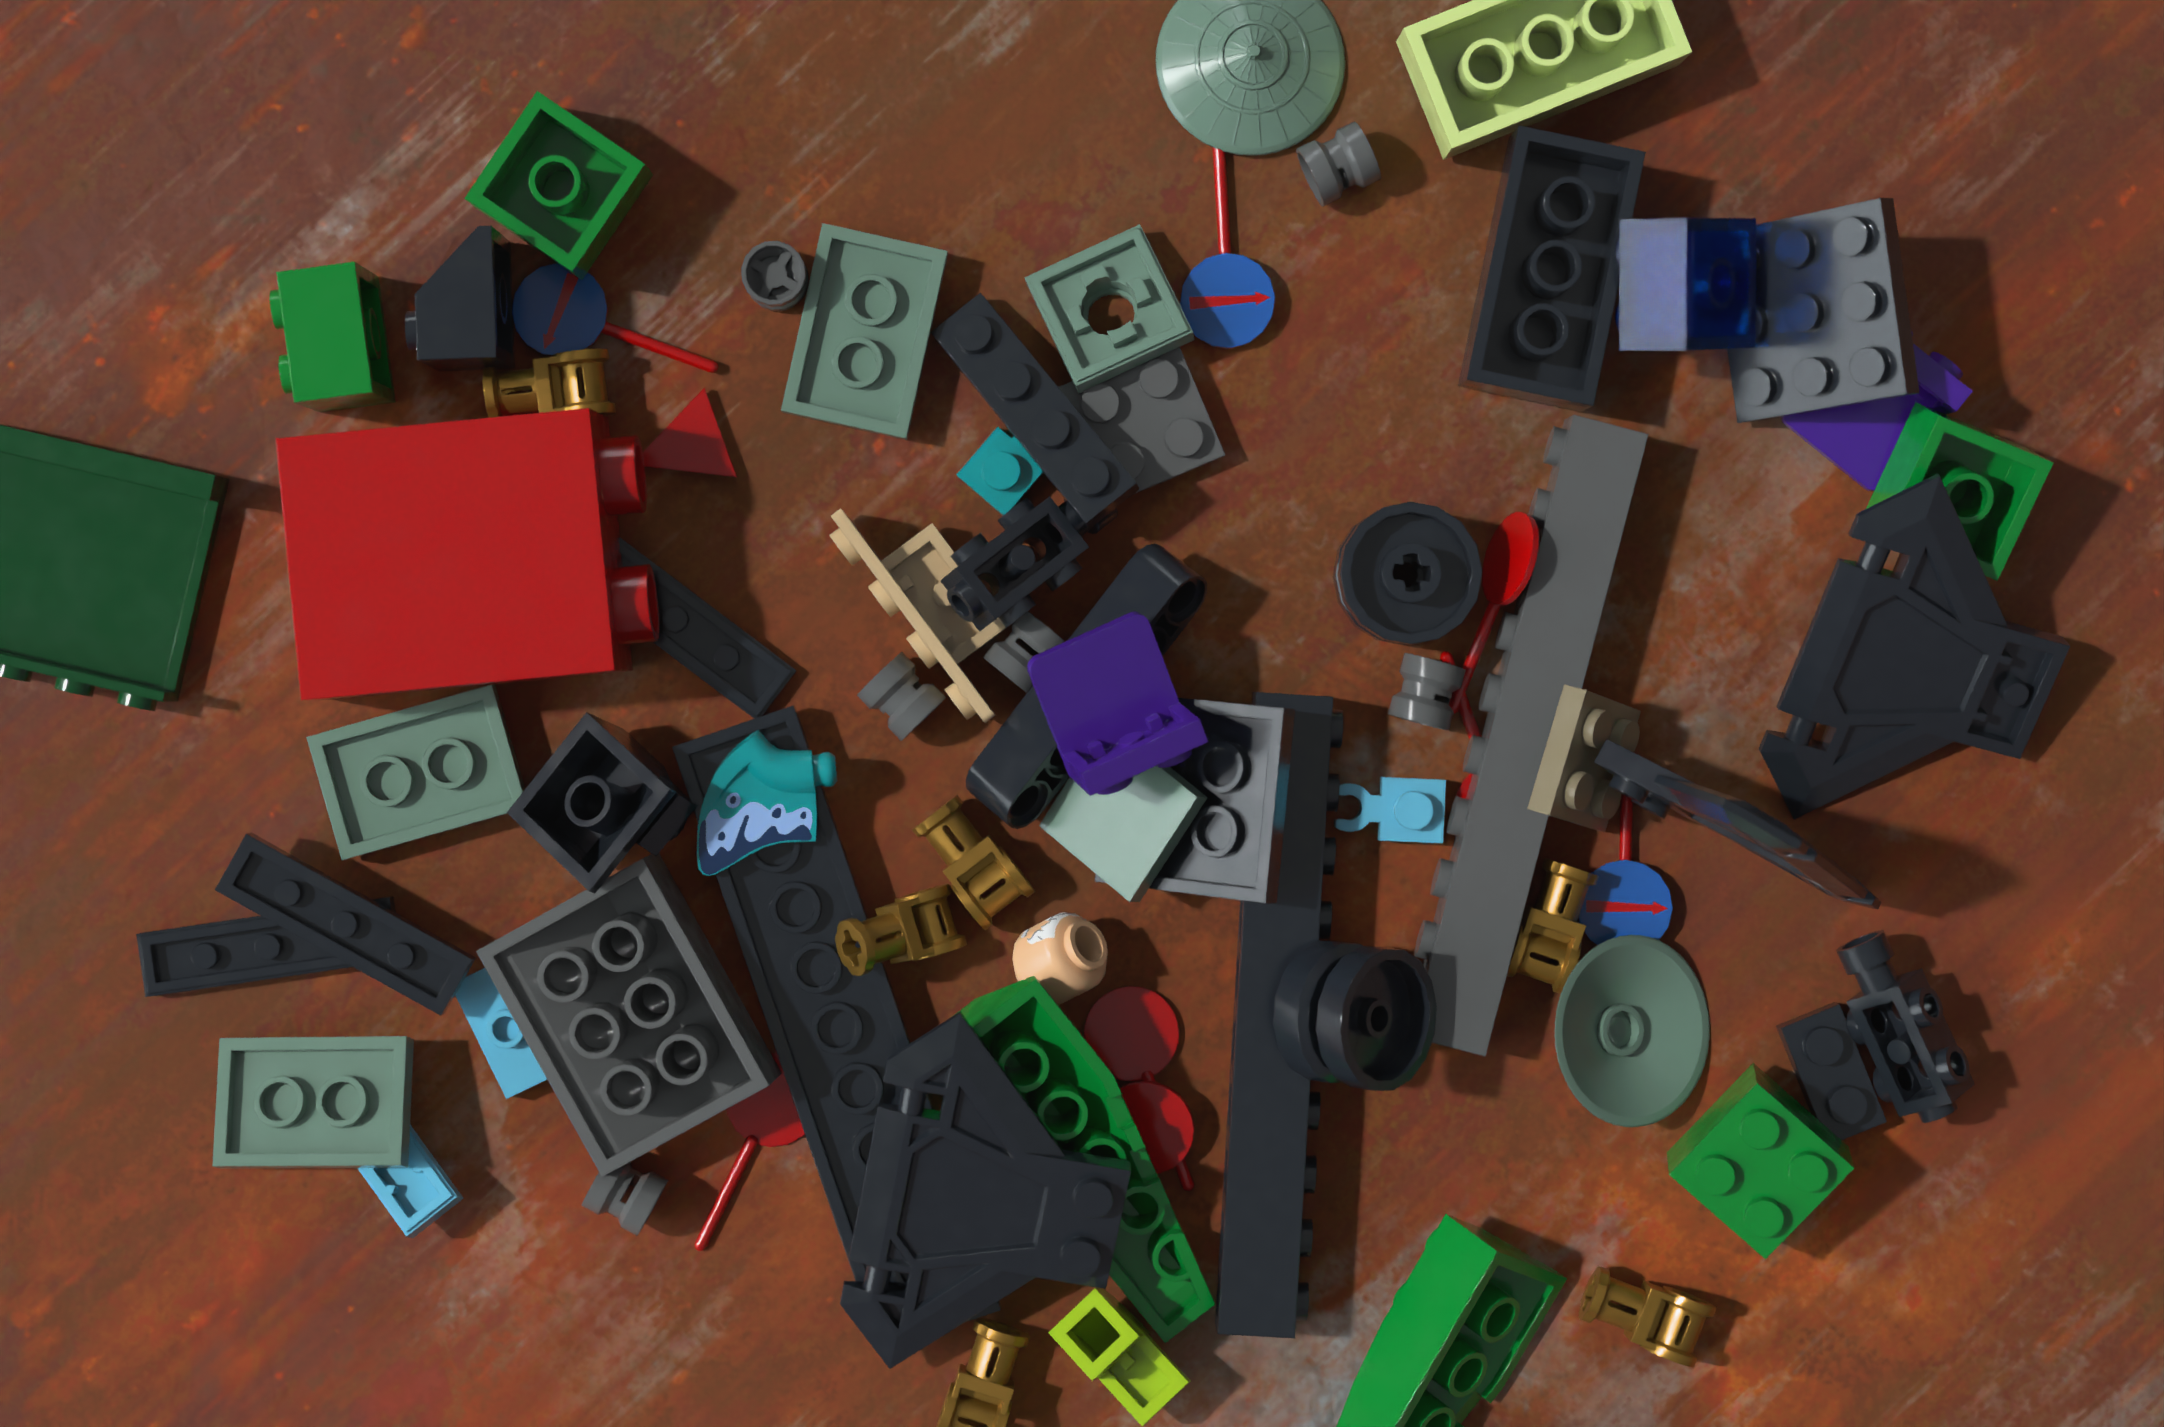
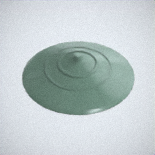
M1178 0L1162 25L1156 47L1155 62L1158 84L1162 96L1176 120L1190 134L1215 149L1238 155L1252 156L1279 152L1298 144L1320 127L1334 108L1345 74V51L1342 36L1333 15L1322 0Z
M1641 935L1615 937L1590 950L1570 973L1561 992L1555 1018L1557 1058L1564 1079L1573 1095L1589 1112L1605 1122L1623 1127H1640L1656 1123L1672 1114L1685 1102L1697 1085L1708 1054L1710 1021L1703 989L1686 960L1665 943Z

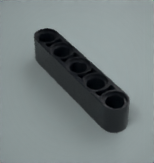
M1155 543L1146 545L1129 560L1068 640L1130 612H1139L1149 620L1163 657L1203 604L1207 594V582L1201 575L1161 545ZM1034 686L1031 687L974 761L966 777V789L1007 825L1015 829L1026 827L1035 821L1070 777Z

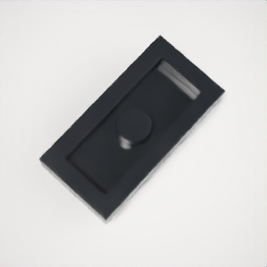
M1833 1002L1776 1025V1028L1811 1114L1837 1137L1844 1140L1887 1121L1855 1041L1849 1034L1847 1021L1841 1006Z

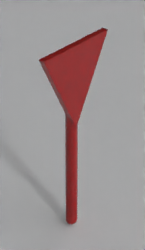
M705 388L643 451L645 467L737 478Z

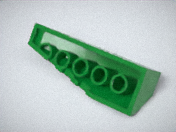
M1035 976L975 998L960 1011L1063 1150L1130 1161L1131 1175L1109 1275L1164 1343L1168 1342L1214 1306L1215 1302L1179 1225L1113 1073Z
M1445 1214L1438 1228L1427 1239L1425 1250L1406 1283L1396 1292L1393 1305L1384 1318L1353 1382L1336 1427H1464L1461 1423L1482 1397L1489 1403H1492L1504 1388L1567 1278L1486 1230Z

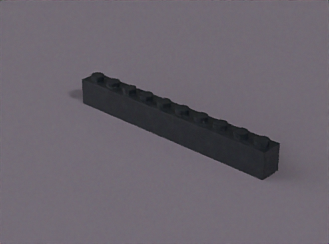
M1252 692V705L1295 709L1277 903H1258L1240 900L1215 1326L1217 1333L1223 1335L1295 1339L1296 1321H1307L1309 1308V1283L1298 1282L1300 1257L1310 1258L1312 1252L1313 1220L1302 1218L1304 1193H1315L1317 1158L1316 1155H1306L1307 1130H1318L1321 1098L1320 1092L1310 1091V1080L1291 1070L1278 1050L1273 1018L1275 995L1284 970L1300 950L1319 939H1330L1332 902L1322 901L1321 894L1323 875L1333 876L1335 868L1336 839L1335 837H1325L1326 811L1337 812L1340 777L1339 774L1329 773L1330 748H1341L1343 710H1333V697Z

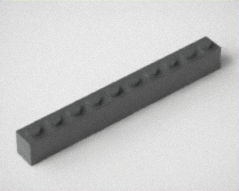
M1577 415L1566 418L1562 428L1553 426L1550 432L1543 463L1552 465L1546 490L1536 489L1529 509V515L1535 519L1539 531V548L1535 567L1526 587L1518 596L1514 613L1505 611L1499 624L1495 648L1504 650L1498 675L1488 673L1482 689L1479 710L1488 712L1482 737L1471 736L1463 763V772L1473 775L1466 799L1456 796L1447 824V834L1455 835L1450 859L1440 858L1437 863L1430 891L1432 896L1439 897L1433 922L1423 920L1415 946L1414 956L1423 959L1422 964L1432 980L1437 1004L1435 1035L1432 1043L1486 1056L1548 820V815L1527 809L1563 686L1565 684L1580 689L1583 686L1648 438L1646 433Z

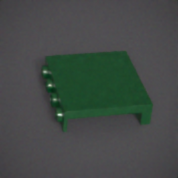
M0 425V676L31 682L33 672L56 677L55 689L93 697L95 686L119 691L117 703L149 711H156L158 701L178 702L230 479Z

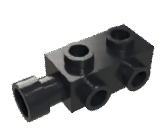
M1049 496L1036 507L1028 497L997 520L1005 531L990 542L986 540L982 533H979L950 556L957 564V567L941 580V583L948 590L947 598L950 605L962 619L972 622L979 632L997 618L1007 628L1036 605L1029 595L1034 589L1045 582L1053 592L1083 569L1075 559L1089 548L1082 536L1087 532L1096 534L1115 520L1118 515L1117 508L1089 529L1065 498L1064 502L1057 506ZM1022 544H1029L1035 548L1038 555L1037 562H1035V554L1030 547ZM981 580H984L989 584V586L991 587L992 594L985 587Z
M1884 930L1862 935L1840 946L1836 952L1846 974H1854L1861 989L1859 993L1847 1001L1850 1008L1846 1018L1847 1028L1850 1036L1857 1044L1867 1045L1876 1065L1873 1072V1084L1878 1096L1884 1102H1893L1899 1117L1918 1113L1922 1123L1936 1121L1953 1113L1958 1108L1955 1100L1975 1085L1970 1074L1968 1059L1963 1050L1957 1046L1943 1015L1941 1000L1938 994L1930 987L1923 969L1897 976L1890 961V958L1894 956V952Z

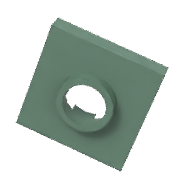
M1140 224L1025 277L1027 287L1078 393L1195 340L1193 331ZM1107 295H1118L1127 299L1135 312L1132 323L1129 321L1121 328L1107 331L1108 335L1098 334L1091 328L1088 315L1095 301Z

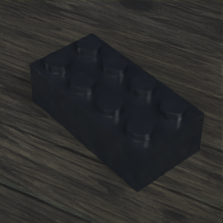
M1520 125L1510 135L1461 367L1459 387L1580 412L1594 406L1645 151Z

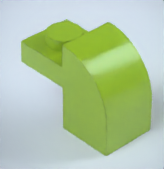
M1103 1288L1092 1290L1048 1332L1092 1381L1099 1379L1141 1426L1146 1425L1191 1382L1148 1335L1150 1332L1142 1323Z

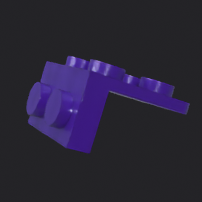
M1913 344L1920 393L1781 417V420L1789 429L1865 490L1874 491L1915 402L1947 415L1957 412L1973 391L1959 381L1963 376V372L1952 361L1937 352H1932L1928 356Z
M1130 612L1033 656L1028 662V674L1067 773L1089 796L1096 793L1100 795L1116 793L1129 786L1133 781V776L1155 766L1166 768L1177 765L1190 757L1192 749L1208 742L1200 719L1179 702L1149 620L1139 612Z

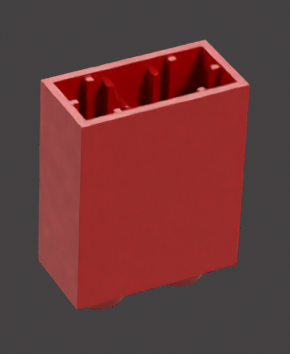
M590 408L275 438L301 700H332L633 671L630 644L658 641L659 607L652 567L650 564L623 567L619 547L618 515L645 513L647 508V483L642 447L637 435L610 438L609 417Z

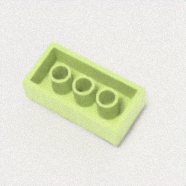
M1472 0L1403 28L1396 41L1443 160L1512 133L1519 125L1527 127L1679 66L1692 53L1672 0Z

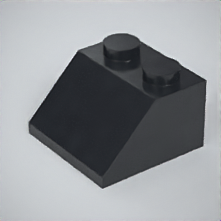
M478 226L415 293V311L406 312L405 335L408 349L417 350V360L437 371L483 370L484 367L515 369L511 242L494 227Z
M586 712L507 813L589 892L596 893L676 791L665 767L627 731Z

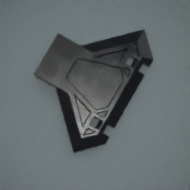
M1938 474L1856 514L1848 534L1850 537L1864 541V547L1858 561L1838 558L1776 706L1778 710L1793 715L1786 733L1766 730L1759 751L1794 820L1953 742L2020 759L2069 651L2070 645L2062 636L2005 621ZM1890 551L1900 553L1893 571L1883 568ZM1817 723L1827 725L1821 741L1811 739Z
M1606 739L1594 762L1613 775L1608 786L1631 798V802L1662 819H1665L1669 810H1672L1726 837L1826 895L1847 903L1879 909L1882 902L1858 879L1781 821L1746 801L1697 785Z
M961 1011L888 1057L883 1082L902 1087L898 1105L878 1104L848 1259L867 1265L864 1282L844 1281L840 1305L889 1369L1036 1277L1106 1289L1131 1175L1130 1161L1063 1150ZM927 1093L943 1095L940 1111L924 1108ZM892 1271L908 1273L905 1287L889 1285Z

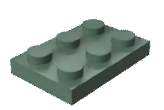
M822 223L782 403V413L907 440L948 251Z
M496 684L306 737L341 860L507 814L508 810L525 790Z
M407 1036L220 1038L212 1166L220 1169L408 1168L414 1039Z

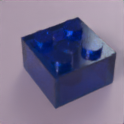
M1756 218L1620 219V239L1616 245V259L1619 262V304L1615 317L1616 326L1619 331V351H1690L1755 348Z

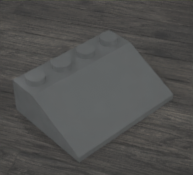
M660 853L657 856L653 854L648 855L608 877L596 893L585 890L476 951L602 1177L766 1088L782 1074Z

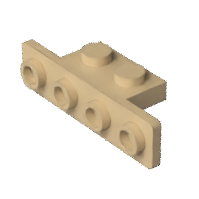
M841 508L832 514L831 518L839 528L829 536L852 566L861 559L864 560L877 578L868 588L887 614L892 617L900 610L916 630L906 639L925 665L930 669L940 662L954 681L944 690L963 716L968 720L978 713L984 723L993 718L995 713L958 664L1006 628L997 618L979 632L972 622L965 621L954 611L947 598L948 590L941 583V580L954 570L957 564L950 557L954 553L933 523L881 561Z

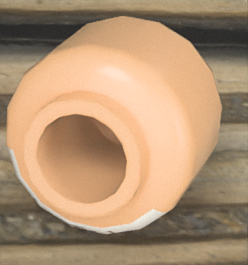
M1062 912L1022 932L1014 944L1012 960L1018 981L1035 976L1054 1001L1060 1005L1096 987L1101 982L1106 972L1108 949L1106 940L1096 925L1075 913Z

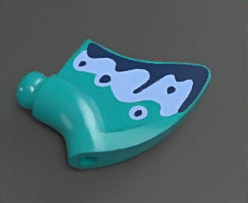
M759 730L753 732L740 742L726 756L716 770L703 800L697 833V863L699 871L707 876L717 874L748 855L778 843L816 842V786L832 787L836 784L835 756L830 752L813 755L812 750L778 749Z

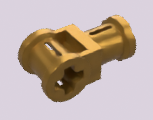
M608 349L573 350L556 353L547 358L532 359L533 368L498 372L495 367L483 368V392L488 418L590 408L604 416L616 413L615 403L608 401L604 363L609 360ZM582 372H583L584 387H585V398H584V391H583ZM532 390L531 392L508 395L509 392Z
M957 795L922 821L912 831L917 837L925 836L946 863L947 867L942 872L952 883L950 885L977 923L986 930L993 925L991 918L1021 894L1029 897L1036 891L1001 846L998 847L990 835H987L984 839L961 811L960 808L963 802ZM945 825L951 829L961 842L964 850H961L944 829ZM1000 879L1006 880L986 897L982 898L980 896Z
M1545 858L1542 868L1547 873L1535 908L1525 905L1507 976L1513 977L1516 973L1552 984L1553 992L1561 994L1570 973L1579 961L1581 953V940L1586 926L1578 923L1577 920L1588 887L1596 885L1599 876ZM1535 952L1553 958V962L1548 963L1530 957L1529 954Z
M949 883L896 898L894 903L876 908V917L861 922L855 918L841 921L837 926L835 942L843 965L848 968L851 974L862 976L871 972L874 964L889 959L891 964L910 960L917 961L966 946L965 936L957 934L947 897L952 893ZM857 942H859L860 948L855 946Z
M1597 1266L1586 1285L1581 1300L1579 1319L1587 1323L1597 1319L1624 1329L1623 1334L1631 1342L1641 1345L1644 1349L1662 1358L1694 1368L1697 1356L1693 1351L1706 1317H1713L1717 1307L1701 1298L1672 1287L1663 1286L1662 1288L1647 1281H1643L1641 1288L1610 1277L1609 1269ZM1610 1300L1629 1306V1308L1610 1302Z
M975 1319L973 1330L977 1333L968 1364L959 1365L955 1381L951 1382L937 1427H1006L1014 1391V1381L1010 1380V1376L1019 1348L1026 1347L1030 1336L1027 1333L995 1320ZM998 1347L991 1369H987L993 1349Z

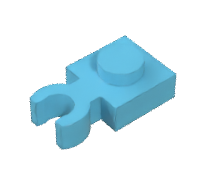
M1380 777L1379 795H1370L1365 788L1357 784H1340L1339 795H1353L1359 801L1360 809L1358 814L1352 819H1334V827L1342 831L1354 832L1361 830L1369 822H1378L1377 840L1443 843L1446 780Z

